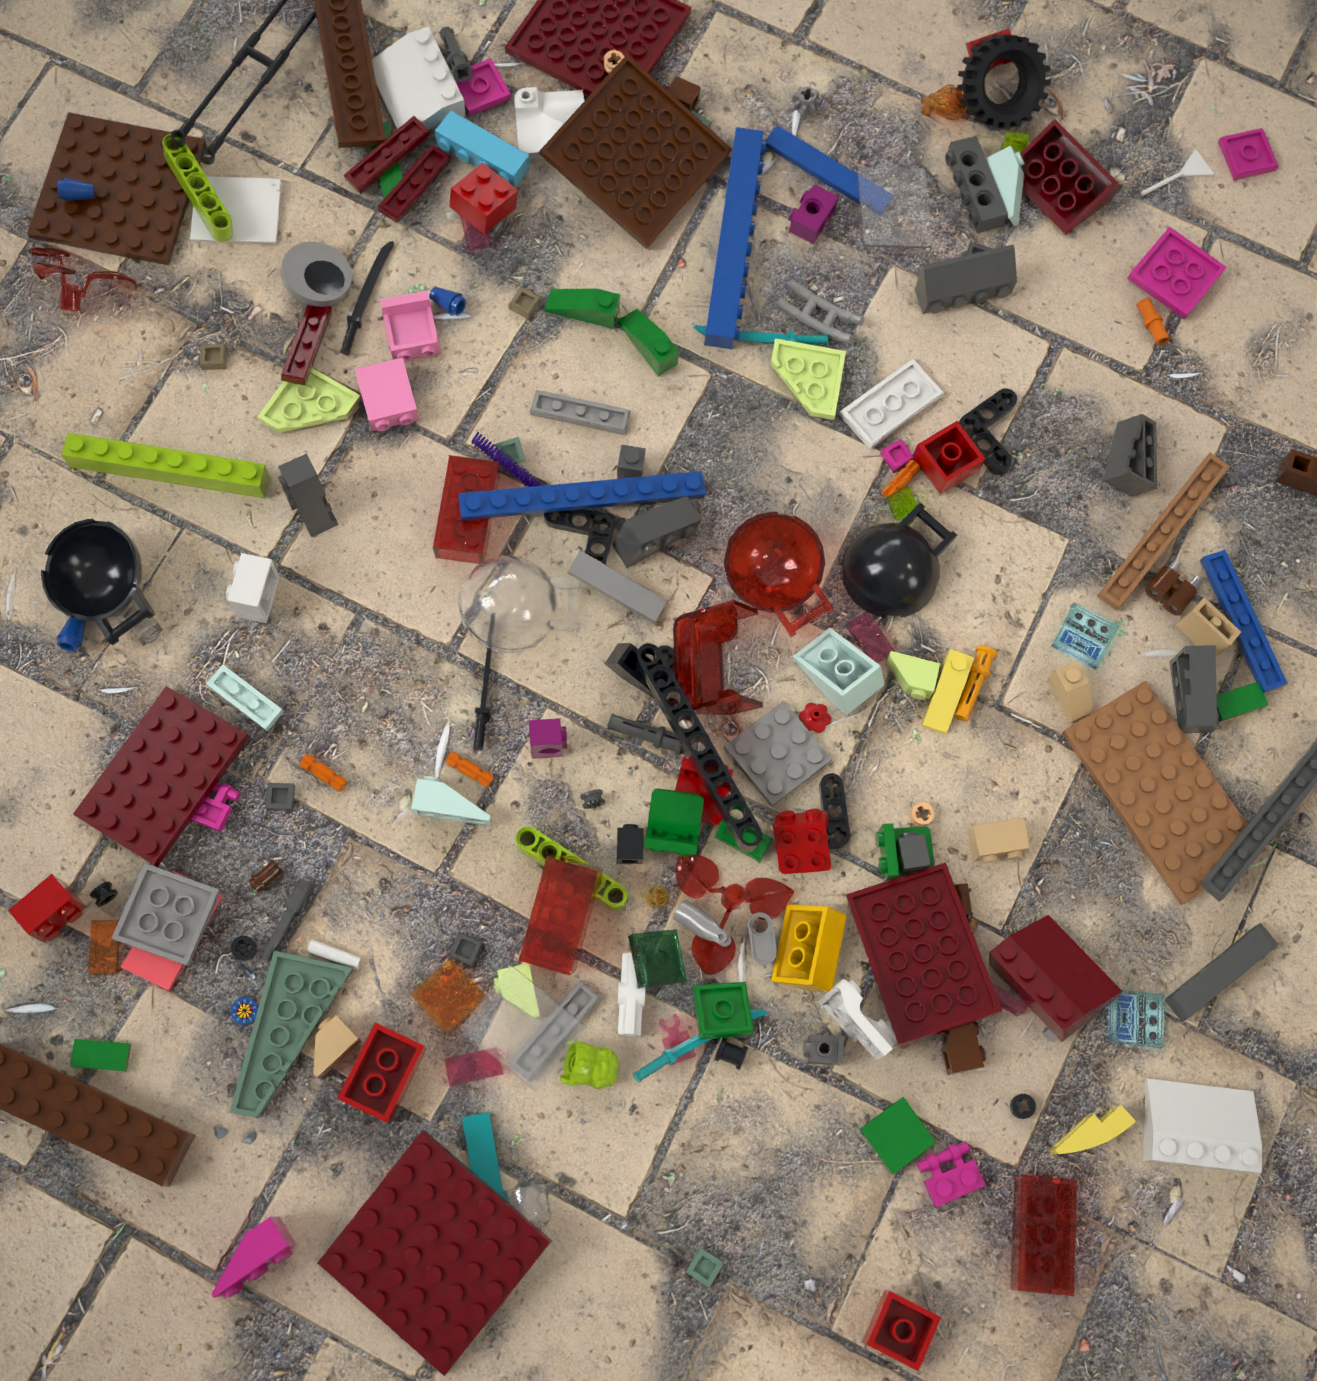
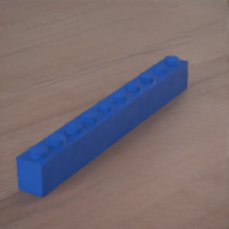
M736 127L705 334V346L732 349L733 342L739 341L740 326H736L737 319L742 320L744 305H739L740 298H745L747 285L742 284L743 277H748L749 263H745L746 256H751L752 242H748V237L754 235L755 222L751 221V216H756L758 201H754V195L759 196L761 181H757V175H762L764 161H760V155H765L767 141L762 140L763 131L740 127Z

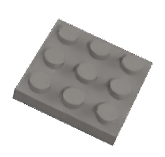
M784 701L724 745L725 751L771 807L832 761V758Z
M144 863L111 939L189 967L221 891Z

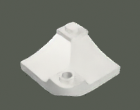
M537 87L519 89L514 97L518 149L528 154L529 159L543 158L538 154L539 151L584 102L583 90L541 92Z
M842 979L818 1002L853 1042L858 1040L877 1061L893 1049L892 1047L895 1043H897L892 1026L889 1021L884 1022L880 1019L876 1022L862 1014L860 1011V1003L863 1000L860 995L862 993L861 989L853 980L848 982Z

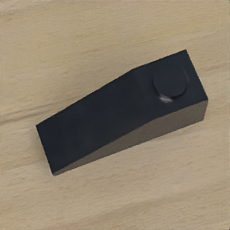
M618 643L604 664L622 679L655 699L637 667L638 648L632 643ZM646 655L641 657L645 662H652ZM657 676L654 678V681L658 684H665L667 679L663 676ZM679 683L681 689L684 692L686 688ZM669 698L666 702L668 705L675 707L678 700Z

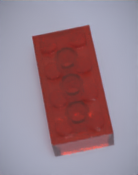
M449 455L433 543L435 558L485 565L492 518L461 521L458 494L498 490L500 478L499 462Z
M556 855L546 857L519 961L569 976L576 972L600 883L602 868Z
M1023 1174L1015 1175L1010 1290L1074 1296L1077 1180Z

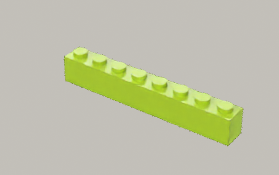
M67 433L62 451V457L71 468L258 498H265L270 477L265 464L75 433Z

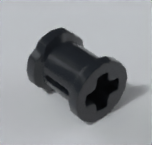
M722 1038L714 1060H723L735 1065V1068L740 1070L748 1047H738L727 1042L726 1038Z

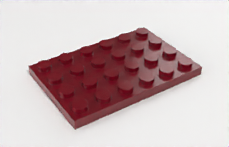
M166 686L74 811L73 815L158 867L250 736Z
M946 862L846 894V899L898 1046L1002 1014L1001 1006Z

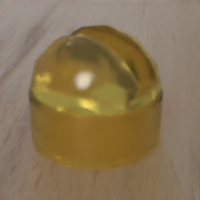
M661 886L651 888L646 895L647 903L653 908H661L669 899L667 890ZM653 892H656L657 904L654 903Z

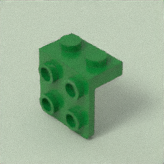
M654 789L651 795L644 848H649L651 851L658 853L671 851L680 856L696 855L704 797L694 793Z
M893 823L882 824L878 832H876L875 838L877 848L880 847L881 858L878 859L879 872L883 873V882L914 873L900 874L895 842L898 838H901L900 835L903 833L916 832V835H925L931 864L928 868L935 866L931 831L928 827L894 828Z

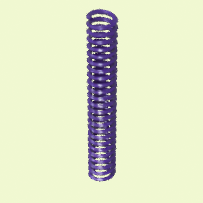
M479 432L475 434L471 441L474 447L481 449V452L484 451V454H487V457L490 456V459H493V462L496 461V464H499V467L502 466V469L506 468V472L512 473V476H515V479L521 481V484H524V486H540L541 481L538 482V478L535 479V476L531 478L532 473L529 474V471L525 473L526 469H523V466L518 469L520 464L516 465V461L512 464L513 459L509 461L510 456L507 457V454L503 456L504 451L501 452V449L496 452L498 446L494 448L495 444H492V442L487 444L489 440H485V437L480 440L482 434L479 436Z

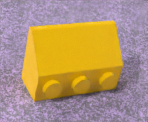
M787 904L771 982L808 991L828 993L833 987L847 915L828 906Z

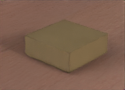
M520 287L508 304V307L529 320L541 303V297Z
M225 343L201 344L200 366L202 370L227 369V346Z

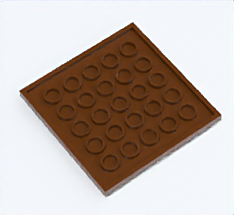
M627 54L541 148L538 154L647 249L733 149Z
M68 112L27 231L29 238L169 266L189 202L188 196L164 157L163 139L172 132ZM187 135L185 142L200 165L201 150L206 147L207 143L204 138ZM67 177L94 184V199L89 198L67 202L64 199H58V179Z

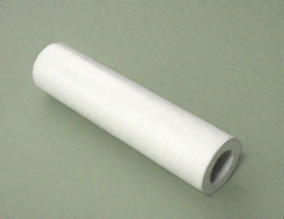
M314 939L308 945L307 952L344 966L352 967L355 970L359 969L362 962V957Z

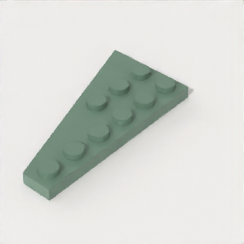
M279 951L273 952L231 1105V1113L253 1118L260 1117L353 971L352 967Z

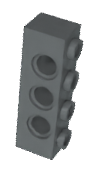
M977 135L950 142L948 151L945 154L946 164L951 166L954 184L960 189L962 204L966 205L968 209L970 224L974 225L977 233L1003 227L1008 212Z

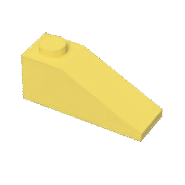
M952 649L948 651L943 660L922 726L943 734L947 733L966 684L974 657Z

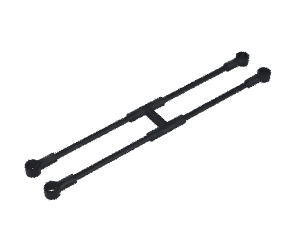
M280 0L259 29L253 32L232 59V64L192 116L186 119L179 130L172 131V145L175 147H183L185 145L186 136L194 127V122L236 67H240L247 56L268 68L261 76V81L221 134L216 136L209 147H204L201 150V161L206 165L213 164L215 154L223 145L226 136L265 84H269L289 57L290 51L316 18L315 9L286 48L282 49L273 60L254 49V47L261 39L263 32L288 1Z

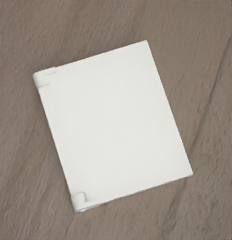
M206 176L231 216L233 233L228 241H216L193 206L191 242L277 244L282 190L281 179ZM218 225L217 227H218V228H224V227H226V226H224V225Z

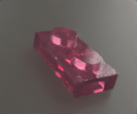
M498 1047L444 1059L450 1087L504 1075Z

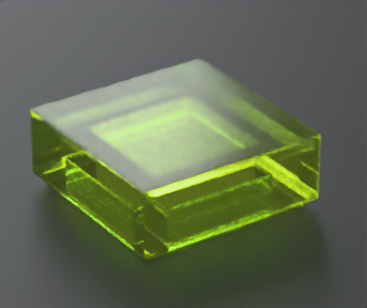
M1006 132L1001 143V150L1011 146L1015 153L1021 152L1028 144L1029 134Z
M907 486L886 497L892 515L896 520L905 517L917 506L912 491Z

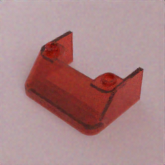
M732 600L682 614L675 620L673 625L675 678L696 714L733 715L763 708V702L740 695L732 689L724 690L722 644L730 642L736 636L738 630L737 620L758 615L757 609ZM676 699V705L678 706L680 703Z

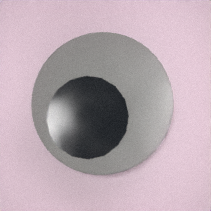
M304 242L292 247L284 256L281 266V278L285 288L293 297L305 304L322 307L336 304L347 295L352 282V270L347 259L335 248L320 242Z

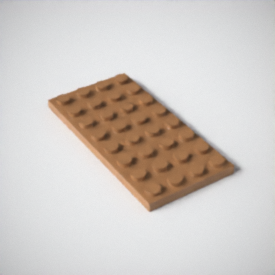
M1144 681L1067 728L1062 734L1181 905L1205 890L1199 885L1200 881L1248 823L1147 681Z

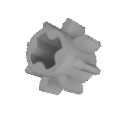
M811 86L799 87L798 94L795 93L792 97V102L794 103L793 110L798 111L802 116L814 115L815 108H820L819 91H815Z

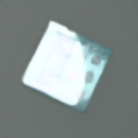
M1073 603L1051 647L1096 670L1119 626Z
M1122 990L1123 993L1109 1004L1108 1043L1163 1048L1164 994Z

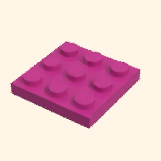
M1169 226L1131 271L1127 279L1178 316L1185 319L1227 267Z

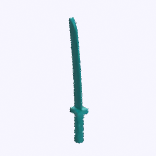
M695 325L694 328L705 336L707 326ZM740 331L739 341L774 343L775 339L803 344H828V335H794V331H790L789 334Z
M750 1009L752 1020L762 1017L767 1013L765 1010ZM699 1034L672 1049L667 1048L659 1058L654 1059L653 1062L634 1072L633 1077L639 1083L664 1065H672L677 1061V1058L712 1039L699 1040Z

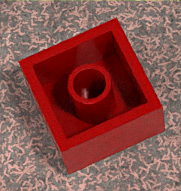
M481 163L451 188L449 207L485 235L516 209L518 190L484 163Z
M958 421L917 444L913 454L914 460L920 465L940 495L980 471L986 459Z
M51 874L12 906L8 912L28 935L44 943L56 938L61 933L60 929L68 922L76 921L82 915V910L87 906L67 883Z
M884 1290L862 1343L919 1371L941 1317L889 1290Z

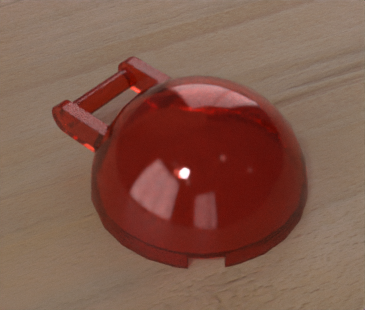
M767 512L747 519L735 530L727 543L724 568L731 589L741 600L757 610L775 613L790 637L796 635L795 631L827 612L829 614L834 611L819 587L826 565L824 548L817 533L809 524L794 515L792 517L778 514V512ZM815 594L821 604L790 623L783 612L802 605Z

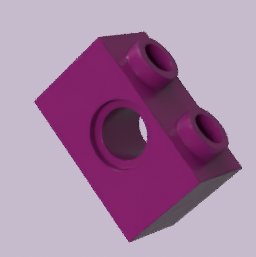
M814 184L810 191L806 190L800 200V207L798 209L794 208L788 219L791 222L789 232L814 244L835 212L839 196Z
M560 718L529 720L532 759L563 757L562 749H567L566 726L561 727Z

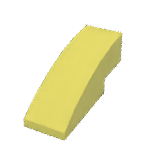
M1122 1105L1113 1106L1100 1119L1095 1114L1087 1115L1058 1141L1049 1152L1051 1155H1058L1093 1148L1120 1135L1136 1121Z

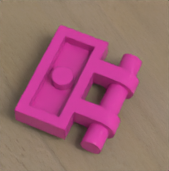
M226 783L222 785L216 784L211 791L217 794L214 800L207 797L191 821L220 833L222 832L233 810L225 802L228 799L237 802L241 796V792L234 790L233 786Z
M966 1141L958 1145L955 1143L948 1145L946 1150L935 1155L930 1153L925 1156L924 1160L916 1163L920 1173L930 1170L933 1176L923 1182L934 1207H939L986 1185L975 1160L972 1159L965 1163L962 1160L961 1155L970 1152ZM952 1160L955 1167L942 1173L939 1165Z

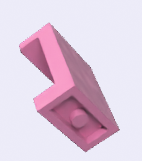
M428 291L380 299L393 360L403 357V361L408 362L413 358H429L441 353Z
M403 357L355 369L371 431H385L391 426L409 425L419 419Z

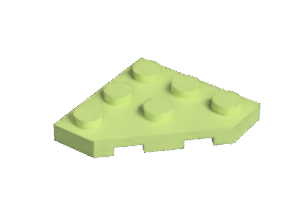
M775 339L771 366L810 416L834 420L846 351Z
M312 368L306 386L283 381L257 418L261 423L279 433L347 419L361 401V396Z

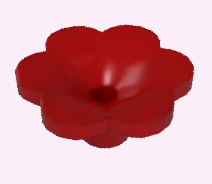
M808 703L805 706V710L799 714L800 721L803 722L809 732L814 730L816 733H822L825 730V726L831 722V716L827 713V707L823 704Z

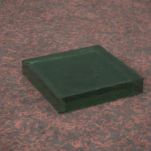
M677 929L636 933L628 936L638 989L687 982Z

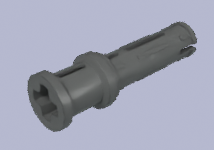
M448 26L443 27L439 34L448 54L447 63L452 69V76L458 82H465L473 74L472 67L468 64L466 53L461 51L453 29H450Z
M613 713L611 714L607 729L653 743L656 749L661 747L674 751L675 755H680L682 746L675 733L667 731L666 727L661 726L657 729Z

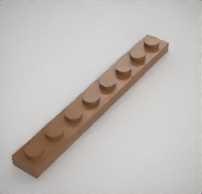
M1209 452L1097 596L1117 611L1230 466Z

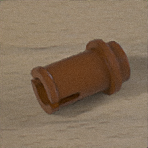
M271 860L255 876L252 874L248 882L258 893L262 890L266 891L265 887L282 874L283 870L278 866L272 873H269L277 866V863Z
M967 883L956 884L955 888L966 917L972 916L973 912L969 892H972V889L969 888Z

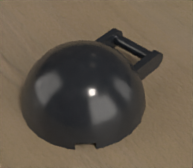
M919 503L900 523L877 524L865 529L854 538L846 549L841 563L843 565V585L851 599L870 614L882 618L900 615L903 618L912 615L925 607L934 596L940 578L938 556L958 535L954 531H948L925 510V506L922 503ZM917 517L943 539L935 549L923 534L909 527Z
M85 519L67 526L53 538L45 552L48 558L45 571L41 570V580L47 599L55 609L70 618L95 621L111 645L119 642V637L146 617L150 619L155 615L154 610L139 588L142 579V564L139 551L133 540L121 528L109 521ZM134 599L140 610L113 629L106 618L124 609Z

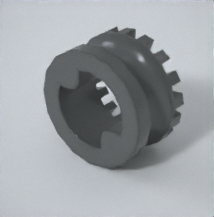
M597 789L581 794L580 798L584 800L583 809H592L593 806L596 808V805L598 807L604 805L605 799L601 798L603 791Z

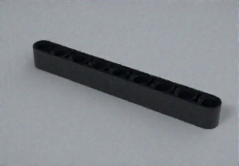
M651 643L643 644L637 651L636 660L641 675L736 844L745 852L756 850L763 835L759 824L659 648ZM646 654L652 655L655 658V660L652 662H645L641 657ZM663 676L667 679V682L665 684H658L654 681V678ZM675 698L680 704L673 707L668 705L666 700ZM688 720L691 722L692 727L684 729L679 725V722ZM700 742L704 745L705 749L703 751H695L691 744ZM708 764L714 765L718 772L709 774L704 770V767ZM719 787H726L731 794L727 797H722L717 793V789ZM734 809L742 812L743 818L735 820L730 816L729 812ZM746 832H751L755 835L756 841L748 843L743 839L742 835Z

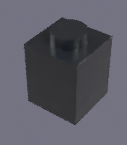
M624 824L623 828H617L616 864H643L644 828H638L636 824Z

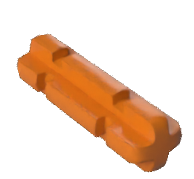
M910 460L905 468L883 489V497L889 501L893 500L897 493L919 472L920 465L914 460Z
M454 751L446 759L447 765L454 769L457 768L460 773L474 781L478 780L479 784L486 788L490 786L494 779L493 774L486 770L482 771L481 767L466 758L462 759L461 755Z
M306 754L301 759V767L307 771L311 770V774L326 784H331L330 786L336 791L341 792L346 786L347 780L339 774L336 775L335 771L322 762L317 761L310 754Z

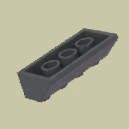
M1008 245L923 265L914 289L922 313L931 312L936 314L947 308H961L968 303H982L989 298L997 296L1003 298L1010 295L1017 283L1014 245Z

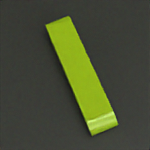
M168 134L163 139V151L166 162L211 236L219 242L228 241L233 233L230 214L186 142L183 147H175L171 143V134ZM218 225H224V226H226V227H224V228H218L217 226H218Z
M525 826L517 831L516 844L521 853L607 909L620 911L625 907L627 891L621 884L535 828ZM526 835H531L535 838L534 843L530 846H525L520 842ZM552 849L557 853V856L553 860H546L542 856L543 852ZM574 863L579 867V870L576 874L570 875L564 871L565 866ZM595 877L599 879L601 885L596 889L589 888L586 885L589 878ZM612 892H619L623 900L619 903H612L609 901L608 896Z

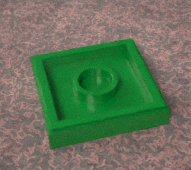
M746 982L693 986L692 991L699 1040L753 1035L754 1029Z
M904 1097L900 1098L859 1129L891 1175L895 1174L936 1143Z

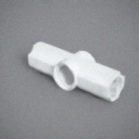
M622 954L621 982H619L617 1002V1006H619L617 1026L619 1036H641L642 1008H644L646 987V984H644L646 959L643 954Z

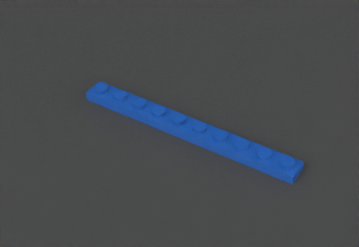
M702 471L459 493L458 503L461 521L673 501L687 496L689 499L704 498L706 490Z

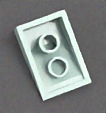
M828 628L792 656L797 665L826 698L846 715L884 686L881 666L831 628Z

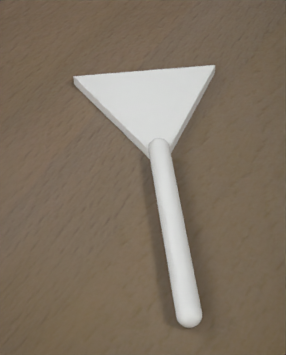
M1195 148L1180 172L1143 190L1141 195L1144 196L1179 177L1214 176L1215 174Z

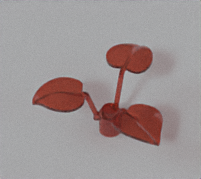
M28 248V252L32 256L54 257L58 261V266L34 263L33 270L41 280L49 276L60 275L62 286L60 309L80 311L81 297H86L87 288L93 279L127 280L136 286V281L123 273L101 270L92 271V274H88L82 290H79V285L66 283L65 274H76V270L63 267L62 257H70L68 251L58 248Z
M679 855L675 868L676 880L684 894L691 898L699 899L704 896L706 891L709 893H722L721 903L726 908V912L719 925L722 930L732 910L738 909L743 901L750 903L749 908L752 914L764 912L771 919H775L783 912L794 894V891L787 885L769 878H755L747 883L745 889L739 884H731L727 888L724 886L721 888H711L719 880V870L712 860L700 855ZM696 935L692 941L691 951L702 972L706 975H713L721 972L730 964L735 955L736 946L732 937L731 943L723 947L715 941L702 939Z

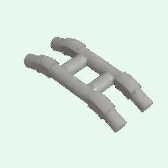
M792 278L787 286L799 298L806 301L807 304L802 311L783 297H780L775 304L790 318L798 320L824 335H828L829 339L851 344L853 335L844 333L842 330L831 326L837 317L843 322L862 326L865 320L864 316L854 314V312L830 303L812 293V291L800 285ZM816 306L829 312L823 322L810 316Z

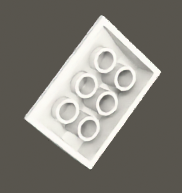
M429 26L406 34L372 59L377 89L396 129L400 128L413 116L429 130L438 127L450 110L461 117L466 116L464 99Z
M1147 1078L1145 1084L1143 1161L1246 1174L1262 1173V1141L1254 1091Z

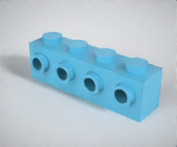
M451 110L435 130L436 144L443 151H449L461 161L470 163L475 167L484 163L515 188L530 169L528 154Z

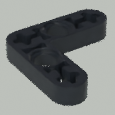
M1003 388L965 414L959 421L960 425L986 458L984 461L985 466L996 475H1002L1008 471L1012 458L987 428L1011 412L1016 405L1017 395L1008 388ZM1002 398L1010 400L1009 403L1004 402L998 409L997 405ZM981 410H991L993 417L990 419L984 418L981 415ZM965 424H966V425L972 424V425H973V428H972V429H970V428L965 429L964 426H965ZM987 440L990 443V449H981L978 441ZM996 460H998V461L1003 460V461H1004V464H1003V465L999 464V465L997 466V465L995 464V462H996Z
M587 509L558 511L560 517L552 520L551 515L554 512L544 513V521L549 527L589 536L585 553L606 565L614 533V520L610 515ZM566 513H569L568 523H565ZM578 515L583 516L586 519V523L583 526H576L573 524L572 519ZM590 518L593 519L592 529L589 528ZM602 522H607V527H605L604 531L600 530L599 525ZM595 543H600L605 547V550L601 554H595L591 551V546Z
M829 773L823 776L819 783L821 809L826 811L829 805L836 804L841 808L842 812L839 817H832L828 814L827 836L833 835L835 830H839V833L845 836L840 842H837L836 838H828L829 850L843 848L848 843L850 828L843 781L839 775ZM828 780H832L833 784H837L833 791L834 798L826 801V798H829L831 794L830 789L824 785H827Z

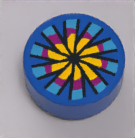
M239 998L231 1007V1016L240 1025L253 1024L259 1006L251 998Z

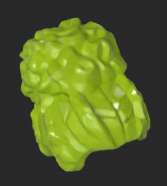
M569 1041L566 1043L565 1046L568 1048V1053L564 1058V1075H560V1080L564 1084L569 1086L591 1085L595 1089H603L614 1084V1081L617 1080L620 1062L617 1061V1055L613 1053L612 1049L588 1045L582 1041Z

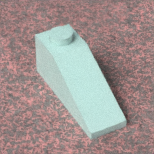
M1009 146L987 157L986 160L1008 212V218L1016 226L1019 224L1024 172L1021 166L1025 163L1020 152L1015 153L1012 147Z
M425 776L424 779H417L411 808L414 815L491 826L492 820L489 814L445 783L440 782V779Z

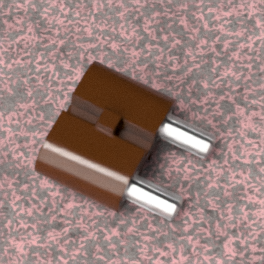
M1174 560L1169 567H1162L1145 588L1149 597L1156 602L1159 600L1163 602L1164 605L1162 607L1173 615L1182 614L1196 596V586L1201 581V578H1198L1197 575H1194L1189 582L1186 579L1183 582L1178 579L1180 575L1176 571L1181 566V562L1177 564L1178 560Z

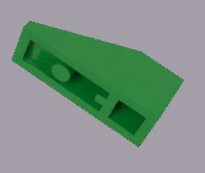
M597 288L551 289L545 306V312L614 329L620 309V294Z
M635 309L617 320V323L657 376L678 365V349L665 332L641 311Z

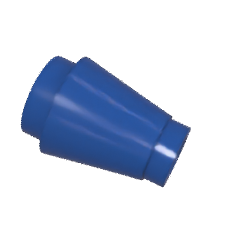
M67 177L58 179V199H64L65 202L89 198L94 199V184Z
M437 286L433 287L430 291V300L435 302L449 315L459 316L464 311L466 299L463 298L461 293Z
M69 617L57 635V645L66 651L76 652L83 643L86 621Z

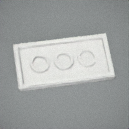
M911 359L842 409L839 416L871 450L942 398L944 392L914 359Z

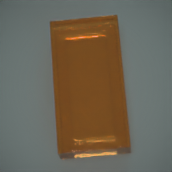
M91 920L89 975L118 974L120 942L111 938L119 920Z

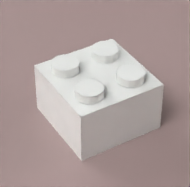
M241 553L240 560L236 561L233 567L234 580L232 585L229 584L227 587L226 599H228L227 601L237 617L267 623L280 576L272 559Z

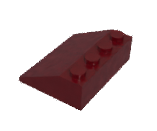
M1056 119L1020 152L1025 163L1021 166L1024 172L1022 191L1065 235L1101 209L1121 190L1119 183Z
M1049 915L1010 935L989 952L990 966L1061 1042L1123 993L1108 975Z

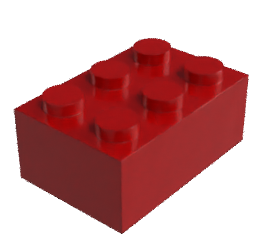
M375 1022L337 1099L391 1124L427 1048Z

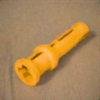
M978 645L975 649L977 654L953 715L959 720H969L983 681L991 674L989 669L993 659L997 658L998 652L990 647ZM971 688H973L968 703L966 704Z

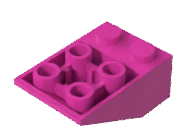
M270 1216L245 1233L211 1294L213 1298L221 1296L224 1299L227 1297L231 1298L245 1288L242 1283L247 1280H257L269 1271L267 1266L272 1262L273 1264L277 1262L279 1264L293 1254L291 1249L297 1246L280 1217Z

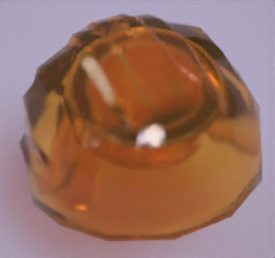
M953 84L946 85L922 99L921 103L925 106L921 113L929 116L934 110L943 118L957 120L964 114L967 105L961 104L959 100L964 97L963 92L957 91V87Z

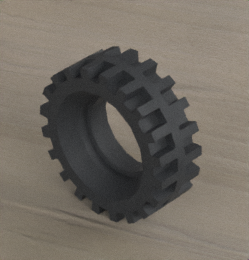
M997 34L992 35V38H984L980 40V46H973L970 49L973 53L971 57H964L962 61L966 64V68L958 73V76L963 77L962 84L957 85V91H963L964 97L959 99L960 103L967 105L968 108L965 112L968 115L974 116V121L983 123L986 126L1009 129L1010 126H1022L1021 121L1029 122L1033 119L1031 113L1041 110L1042 107L1038 104L1040 100L1047 99L1048 94L1044 93L1045 85L1051 84V80L1046 79L1045 73L1050 71V66L1043 64V60L1047 57L1045 53L1037 51L1040 47L1037 43H1030L1029 38ZM1003 58L1009 59L1018 69L1019 81L1017 90L1010 100L996 104L986 95L984 85L986 73L995 61Z

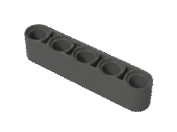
M1259 923L1165 999V1002L1182 1022L1187 1020L1276 948L1278 942L1263 924Z

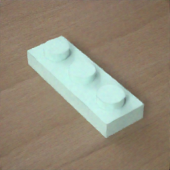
M224 665L206 683L211 690L265 731H268L284 712L279 706Z

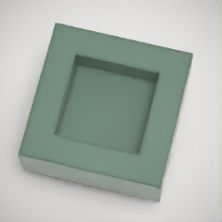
M519 437L495 444V447L498 446L496 451L501 449V452L504 451L503 456L507 454V457L510 456L509 461L513 459L512 464L514 461L517 463L526 461Z
M700 1247L685 1272L710 1288L724 1263Z

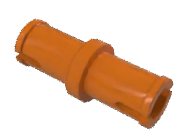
M1150 298L1142 299L1136 306L1144 319L1143 325L1145 329H1149L1157 346L1167 343L1170 340V336L1162 324V316L1157 314Z

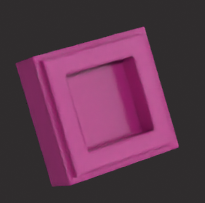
M902 439L882 449L880 452L893 473L905 467L910 460L915 459Z

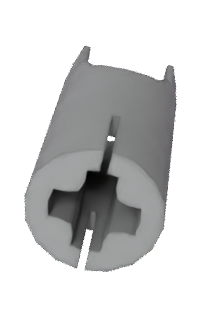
M684 900L678 906L674 913V920L698 937L715 941L723 947L731 943V937L721 929L715 918L688 900Z

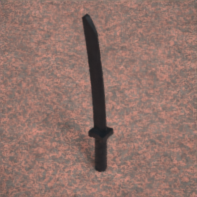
M393 241L387 243L379 251L360 292L351 316H347L348 329L340 350L343 355H350L356 330L362 327L361 318L378 276L394 246Z
M491 612L481 705L480 708L475 707V717L477 719L473 744L474 750H483L485 725L487 718H490L489 708H486L495 623V613Z

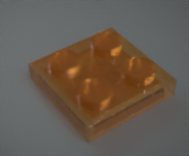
M451 957L410 994L447 1035L487 998Z

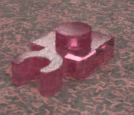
M677 1014L673 1015L675 1024L672 1027H667L663 1019L659 1021L661 1030L668 1034V1037L661 1040L665 1050L667 1048L672 1049L690 1039L687 1030L679 1032L680 1019ZM694 1049L677 1058V1061L672 1065L696 1057Z

